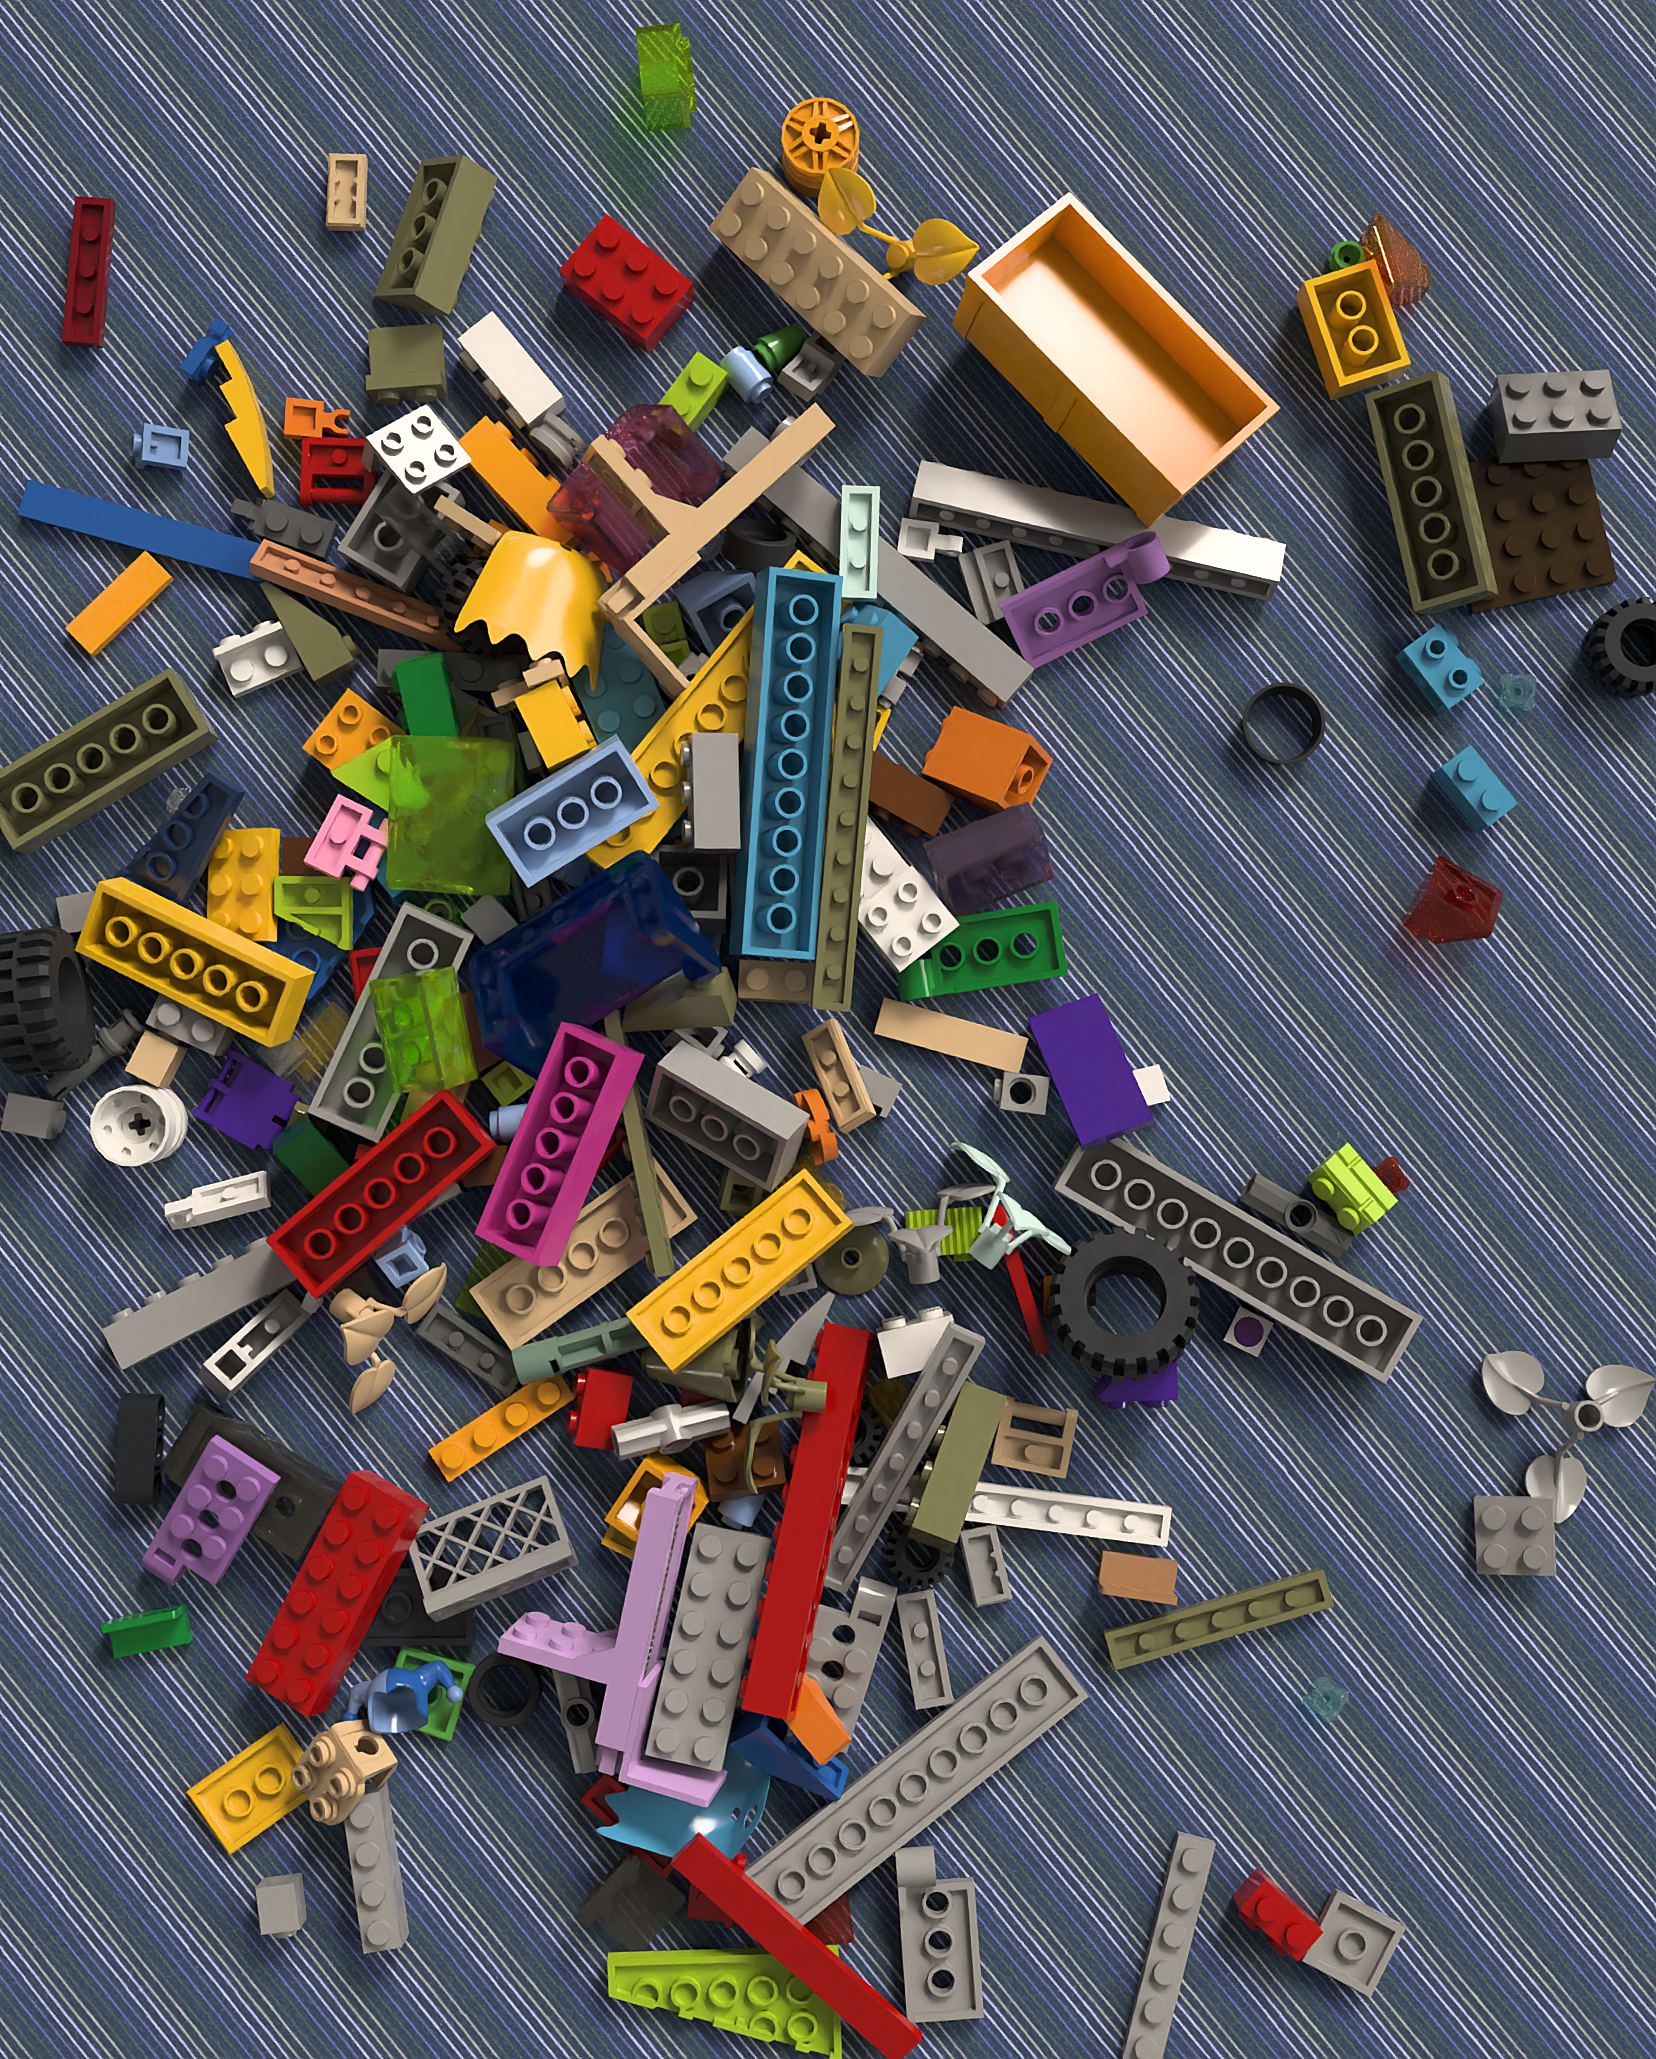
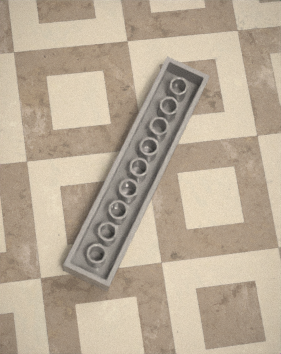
M1115 1138L1083 1151L1077 1141L1050 1189L1113 1226H1124L1125 1233L1135 1234V1228L1138 1227L1146 1229V1237L1154 1240L1157 1235L1164 1237L1168 1240L1167 1248L1171 1251L1174 1248H1178L1185 1256L1184 1265L1191 1266L1196 1275L1382 1383L1386 1384L1424 1318L1120 1138Z

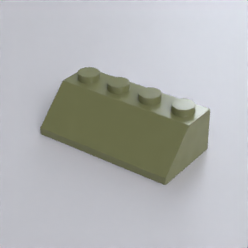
M464 155L422 159L374 297L427 316L450 315L458 300L457 292L462 278L468 271L470 265L469 258L473 246L481 234V224L486 209L493 200V189L498 177Z

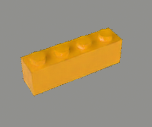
M487 416L483 417L457 441L471 458L468 467L532 535L564 543L574 549L591 533L587 522L590 518L588 513L578 502L574 501L570 504L561 495L565 490L551 474L544 477L536 469L539 465L536 458L525 447L519 451L511 442L514 438L513 435L500 421L494 425Z

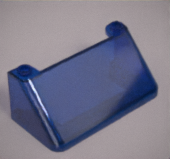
M636 850L475 953L469 965V975L484 1048L535 1080H538L561 1022L581 1025L587 1028L682 969L685 977L694 984L705 983L723 972L716 951L654 857L644 850Z

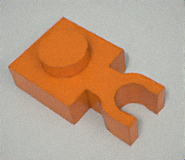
M286 397L284 438L302 440V437H322V431L330 432L335 437L348 438L349 429L338 428L335 425V421L338 419L349 420L350 410L337 409L331 413L323 412L324 401Z

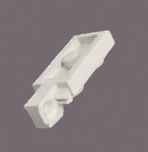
M263 1170L192 1189V1195L186 1199L165 1204V1217L172 1230L199 1226L271 1207L269 1176Z

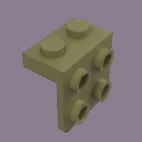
M432 323L373 328L369 331L368 344L371 375H365L366 390L374 404L394 405L401 401L431 402L437 398H448L443 331L440 325Z

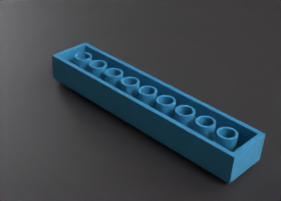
M771 566L756 573L740 793L741 849L736 852L729 954L796 960L816 959L843 576Z

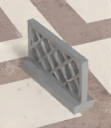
M546 1475L421 1525L409 1548L424 1596L423 1603L426 1613L435 1622L579 1564ZM543 1488L546 1500L539 1514L522 1507L528 1493ZM518 1498L516 1503L510 1502L511 1500ZM501 1504L512 1508L504 1528L487 1521L492 1509ZM549 1509L553 1519L546 1517ZM482 1512L480 1518L474 1516ZM519 1512L536 1519L528 1538L510 1531ZM464 1519L477 1523L468 1543L451 1536L457 1522ZM543 1522L556 1527L560 1538L559 1541L547 1546L534 1542ZM484 1526L501 1533L491 1553L474 1546ZM446 1527L444 1532L439 1531V1529ZM430 1533L441 1537L432 1557L419 1552L416 1542L417 1538ZM507 1536L524 1543L519 1556L510 1561L498 1556ZM448 1541L465 1548L456 1567L439 1561ZM531 1547L537 1549V1550H534V1551H532V1552H529V1550H530ZM471 1551L489 1558L483 1571L475 1575L462 1571ZM422 1559L429 1562L426 1570ZM495 1561L501 1563L500 1565L493 1567ZM435 1566L452 1572L446 1587L432 1592L429 1578ZM459 1576H462V1577L465 1578V1579L460 1580V1581L457 1582Z

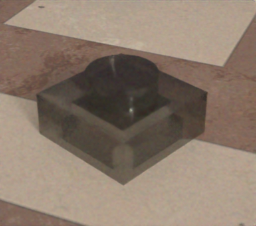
M363 1267L333 1289L337 1295L343 1289L350 1288L365 1301L371 1297L378 1303H381L388 1298L367 1267Z

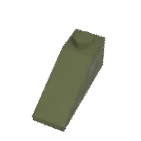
M267 580L260 584L310 676L320 688L360 668L355 659V656L359 655L360 652L349 634L343 637L336 627Z
M727 967L689 969L628 998L621 1025L622 1031L634 1032L732 1026L738 997Z

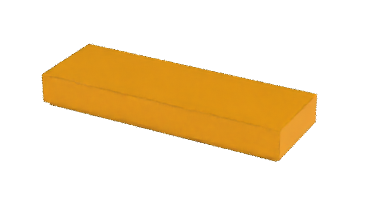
M145 550L65 629L95 657L175 579Z

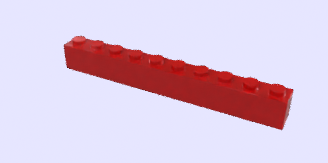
M825 1322L824 1330H819L817 1333L814 1347L815 1353H818L816 1367L810 1369L807 1380L827 1382L824 1413L802 1411V1418L798 1419V1427L802 1429L799 1444H794L791 1451L790 1466L794 1467L791 1482L787 1481L784 1485L781 1498L782 1504L785 1505L783 1519L777 1521L773 1534V1542L777 1543L774 1559H769L765 1570V1581L769 1582L766 1597L760 1599L756 1612V1619L760 1621L757 1637H752L748 1648V1659L752 1660L749 1676L745 1675L743 1677L739 1690V1698L743 1699L741 1708L743 1710L783 1720L795 1719L877 1337L876 1334L870 1331Z

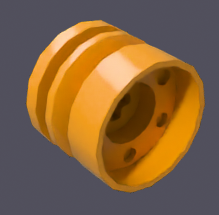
M815 97L800 102L788 113L782 125V167L787 180L798 192L812 198H819L824 175L831 167H842L857 173L859 128L855 116L845 105L831 98ZM819 138H824L821 144H817Z

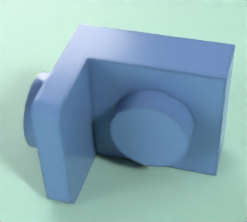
M144 423L137 434H132L129 452L130 456L135 457V468L143 469L146 465L184 471L187 468L189 431Z

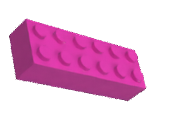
M561 1022L476 1228L475 1235L536 1266H558L644 1059V1054L584 1026Z

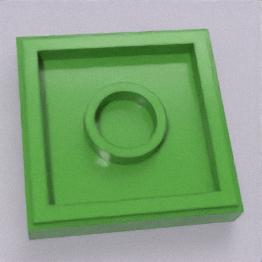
M401 1646L395 1667L413 1671L434 1660H442L449 1667L456 1686L463 1690L461 1701L451 1703L446 1698V1689L436 1684L428 1693V1723L415 1730L450 1742L468 1691L469 1679L476 1666L417 1646Z

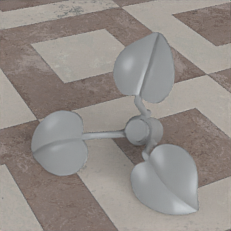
M963 1183L937 1192V1197L941 1198L937 1225H927L917 1229L905 1228L898 1230L890 1216L894 1214V1210L889 1207H861L844 1214L851 1220L854 1226H862L874 1222L888 1225L891 1232L887 1234V1238L896 1242L901 1252L902 1261H907L910 1283H931L940 1279L937 1257L942 1255L941 1239L953 1232L952 1226L944 1225L947 1206L954 1201L968 1200L995 1192L997 1185Z
M1506 1351L1487 1354L1483 1358L1481 1365V1380L1485 1393L1491 1403L1500 1411L1509 1415H1522L1528 1411L1531 1400L1535 1403L1563 1411V1422L1569 1430L1573 1431V1435L1556 1451L1555 1458L1549 1455H1541L1532 1460L1526 1469L1524 1477L1527 1494L1531 1497H1553L1554 1523L1563 1522L1579 1505L1587 1484L1586 1471L1583 1464L1575 1458H1563V1455L1578 1440L1584 1438V1432L1596 1431L1603 1423L1616 1428L1627 1427L1633 1424L1644 1411L1656 1379L1639 1369L1629 1366H1601L1593 1370L1585 1380V1392L1592 1401H1577L1568 1404L1567 1402H1559L1536 1395L1544 1385V1373L1540 1363L1533 1356L1525 1352Z

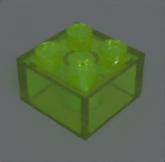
M680 23L635 27L642 97L648 132L692 127L690 113H697L689 37H682Z

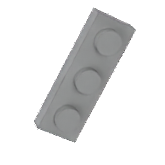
M933 1587L897 1593L896 1601L916 1710L954 1703Z

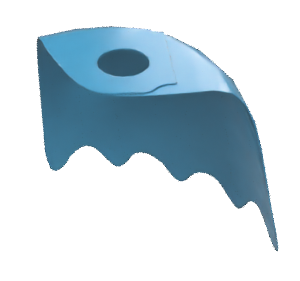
M731 1731V1733H730L729 1742H730L731 1737H732V1734H733L732 1731ZM728 1742L722 1768L727 1771L726 1780L708 1807H701L630 1785L628 1790H626L627 1792L612 1793L605 1796L608 1805L618 1815L619 1822L610 1827H600L596 1831L600 1835L615 1841L671 1858L699 1832L732 1861L761 1819L771 1775L752 1766L729 1746ZM757 1805V1812L752 1823L745 1828V1821L750 1810ZM735 1808H741L742 1811L735 1821L732 1818V1812Z

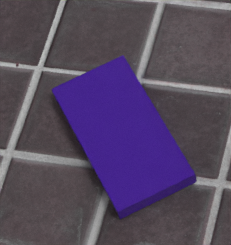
M1098 993L1027 1019L1082 1151L1154 1124V1118Z

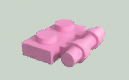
M338 794L304 859V864L340 881L345 869L348 868L355 872L350 886L363 892L369 880L373 881L379 871L376 866L384 851L390 850L394 842L392 835L398 825L384 818L378 830L369 826L374 815L373 811ZM361 838L371 842L363 860L353 856Z

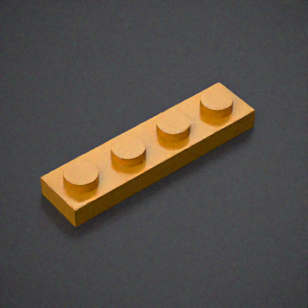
M563 1374L529 1383L429 1449L428 1452L447 1481L450 1482L577 1396L573 1395V1390Z

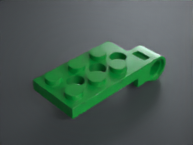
M1057 901L955 917L959 926L930 948L932 959L915 960L900 973L896 971L900 1002L1069 976ZM1022 934H1030L1035 938V950L1029 955H1020L1015 950V940ZM985 940H993L998 945V955L992 961H983L978 956V946ZM956 946L962 954L961 961L957 966L946 967L942 963L941 953L946 947Z

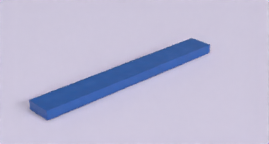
M28 479L18 511V515L21 518L144 552L146 550L150 554L258 584L266 581L248 573L250 561L259 548L260 543ZM270 582L272 585H274L280 590L305 596L303 594H300L298 592H295L293 590Z

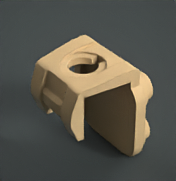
M369 1719L336 1723L328 1731L316 1735L300 1757L296 1766L292 1769L291 1781L296 1789L304 1791L310 1801L311 1815L316 1821L323 1822L329 1826L336 1825L347 1818L365 1792L366 1780L372 1777L378 1787L382 1786L394 1773L399 1762L382 1735L371 1731Z

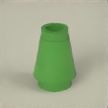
M795 322L792 325L757 339V344L752 347V353L769 373L772 370L779 371L803 346L808 336L803 327Z

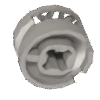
M547 412L544 416L545 423L539 428L534 427L528 436L540 450L542 449L547 454L550 460L559 467L564 465L563 468L568 470L573 465L572 459L575 455H580L581 452L587 449V446L564 421L553 413Z

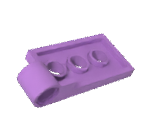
M1142 532L999 602L998 605L1023 659L1036 669L1148 614L1136 583L1147 584L1160 579L1168 573L1170 565L1156 532ZM1112 580H1124L1125 587L1120 594L1115 596L1107 594V586ZM1089 596L1091 604L1087 610L1083 612L1072 610V605L1076 598ZM1051 612L1057 615V621L1053 627L1049 629L1038 627V621L1043 614Z
M216 1435L209 1441L142 1558L140 1566L171 1587L181 1579L188 1568L213 1585H216L222 1579L281 1477ZM224 1480L232 1483L236 1489V1496L227 1495L221 1487V1481ZM204 1510L213 1511L218 1516L219 1525L210 1524L205 1518ZM188 1539H193L201 1545L202 1554H196L190 1550Z

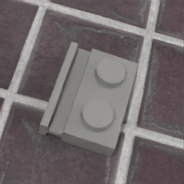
M1009 539L974 549L965 554H957V562L974 617L983 625L1004 621L1005 618L998 603L1025 590Z

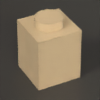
M145 1030L125 1071L157 1087L168 1088L188 1048L178 1043L180 1039L163 1031Z

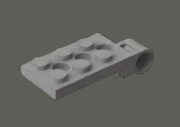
M860 1576L850 1613L819 1604L805 1670L807 1676L817 1682L825 1697L831 1700L834 1712L851 1739L897 1594V1587ZM839 1625H848L854 1630L855 1636L850 1641L841 1642L834 1637L833 1631ZM834 1660L843 1666L844 1671L838 1677H829L822 1670L823 1664ZM850 1743L840 1752L847 1754Z
M933 1845L899 1848L895 1852L907 2019L911 2023L984 2018L974 1878L936 1880ZM941 1892L948 1898V1903L942 1910L935 1911L927 1906L926 1900L931 1893ZM936 1931H944L949 1934L951 1940L946 1948L935 1949L929 1944L930 1936ZM939 1970H947L953 1975V1982L946 1988H938L931 1981L934 1973Z

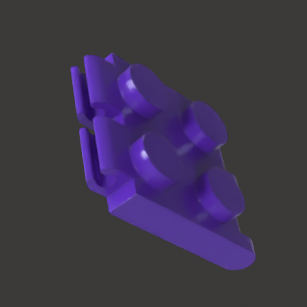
M229 1047L226 1055L229 1057L217 1077L210 1079L208 1084L211 1087L199 1107L194 1106L191 1113L252 1150H258L261 1145L272 1151L271 1141L285 1129V1127L275 1122L277 1116L289 1121L297 1101L301 1102L303 1098L292 1092L296 1085ZM234 1061H238V1064L236 1065L235 1069L233 1070L232 1074L230 1075L229 1079L225 1084L223 1082L224 1078L226 1077ZM217 1090H220L221 1092L209 1112H206L205 1110Z

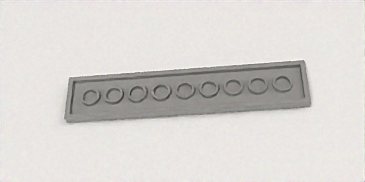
M1041 1633L954 1701V1703L846 1787L842 1792L840 1800L836 1802L830 1800L747 1866L743 1872L796 1920L805 1925L1089 1696Z

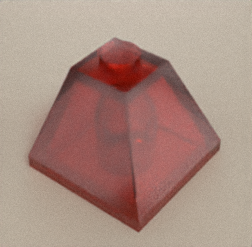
M1439 855L1409 905L1403 926L1410 929L1416 936L1425 938L1434 944L1488 938L1493 932L1504 892Z

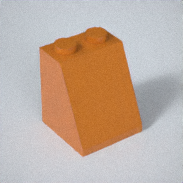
M954 706L950 715L941 724L940 736L934 748L929 750L925 756L924 768L921 773L934 785L1021 826L1053 759L1032 735Z

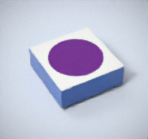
M1237 1306L1221 1340L1258 1357L1274 1323Z

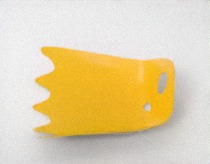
M509 530L502 536L491 553L459 614L454 631L456 633L460 632L474 621L484 620L487 623L489 638L492 644L499 643L510 634H518L525 640L529 655L534 661L551 651L561 653L570 678L583 665H587L590 672L591 689L594 692L598 678L605 618L599 612L600 609L595 603L608 591L606 577L597 565L564 543Z

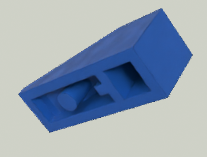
M751 1711L739 1715L729 1746L752 1766L834 1802L841 1799L849 1768L835 1756L824 1766L820 1765L783 1719Z

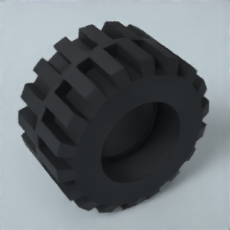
M480 555V559L473 556L466 558L465 566L456 563L451 567L454 574L452 576L444 575L441 580L446 583L444 589H437L436 596L441 599V603L435 604V611L443 616L438 620L439 625L447 631L446 635L452 641L481 657L488 658L490 655L494 658H503L504 651L512 655L518 651L516 645H526L525 640L518 634H510L499 643L492 644L487 624L478 626L476 621H474L464 630L457 633L454 631L459 614L489 556Z
M1641 597L1636 601L1634 598H1630L1620 604L1618 603L1597 618L1593 623L1594 626L1588 630L1585 638L1589 639V642L1583 645V653L1589 654V658L1584 661L1586 669L1592 667L1595 672L1590 676L1594 683L1600 679L1604 683L1601 687L1602 690L1609 692L1615 689V696L1621 698L1630 694V698H1639L1644 694L1648 695L1656 691V601L1650 604V597ZM1623 630L1637 631L1648 640L1652 651L1648 667L1637 666L1626 659L1620 646Z

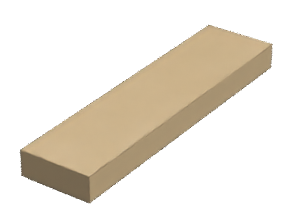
M885 997L874 1034L1013 1073H1019L1029 1039Z

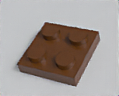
M747 1421L746 1424L743 1422L730 1424V1432L704 1439L712 1502L783 1491L787 1480L778 1421L764 1424L754 1444L751 1474L758 1494H753L749 1490L743 1468L745 1442L751 1421Z

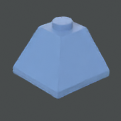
M751 570L703 572L673 590L683 612L709 657L712 656L754 604L756 579Z

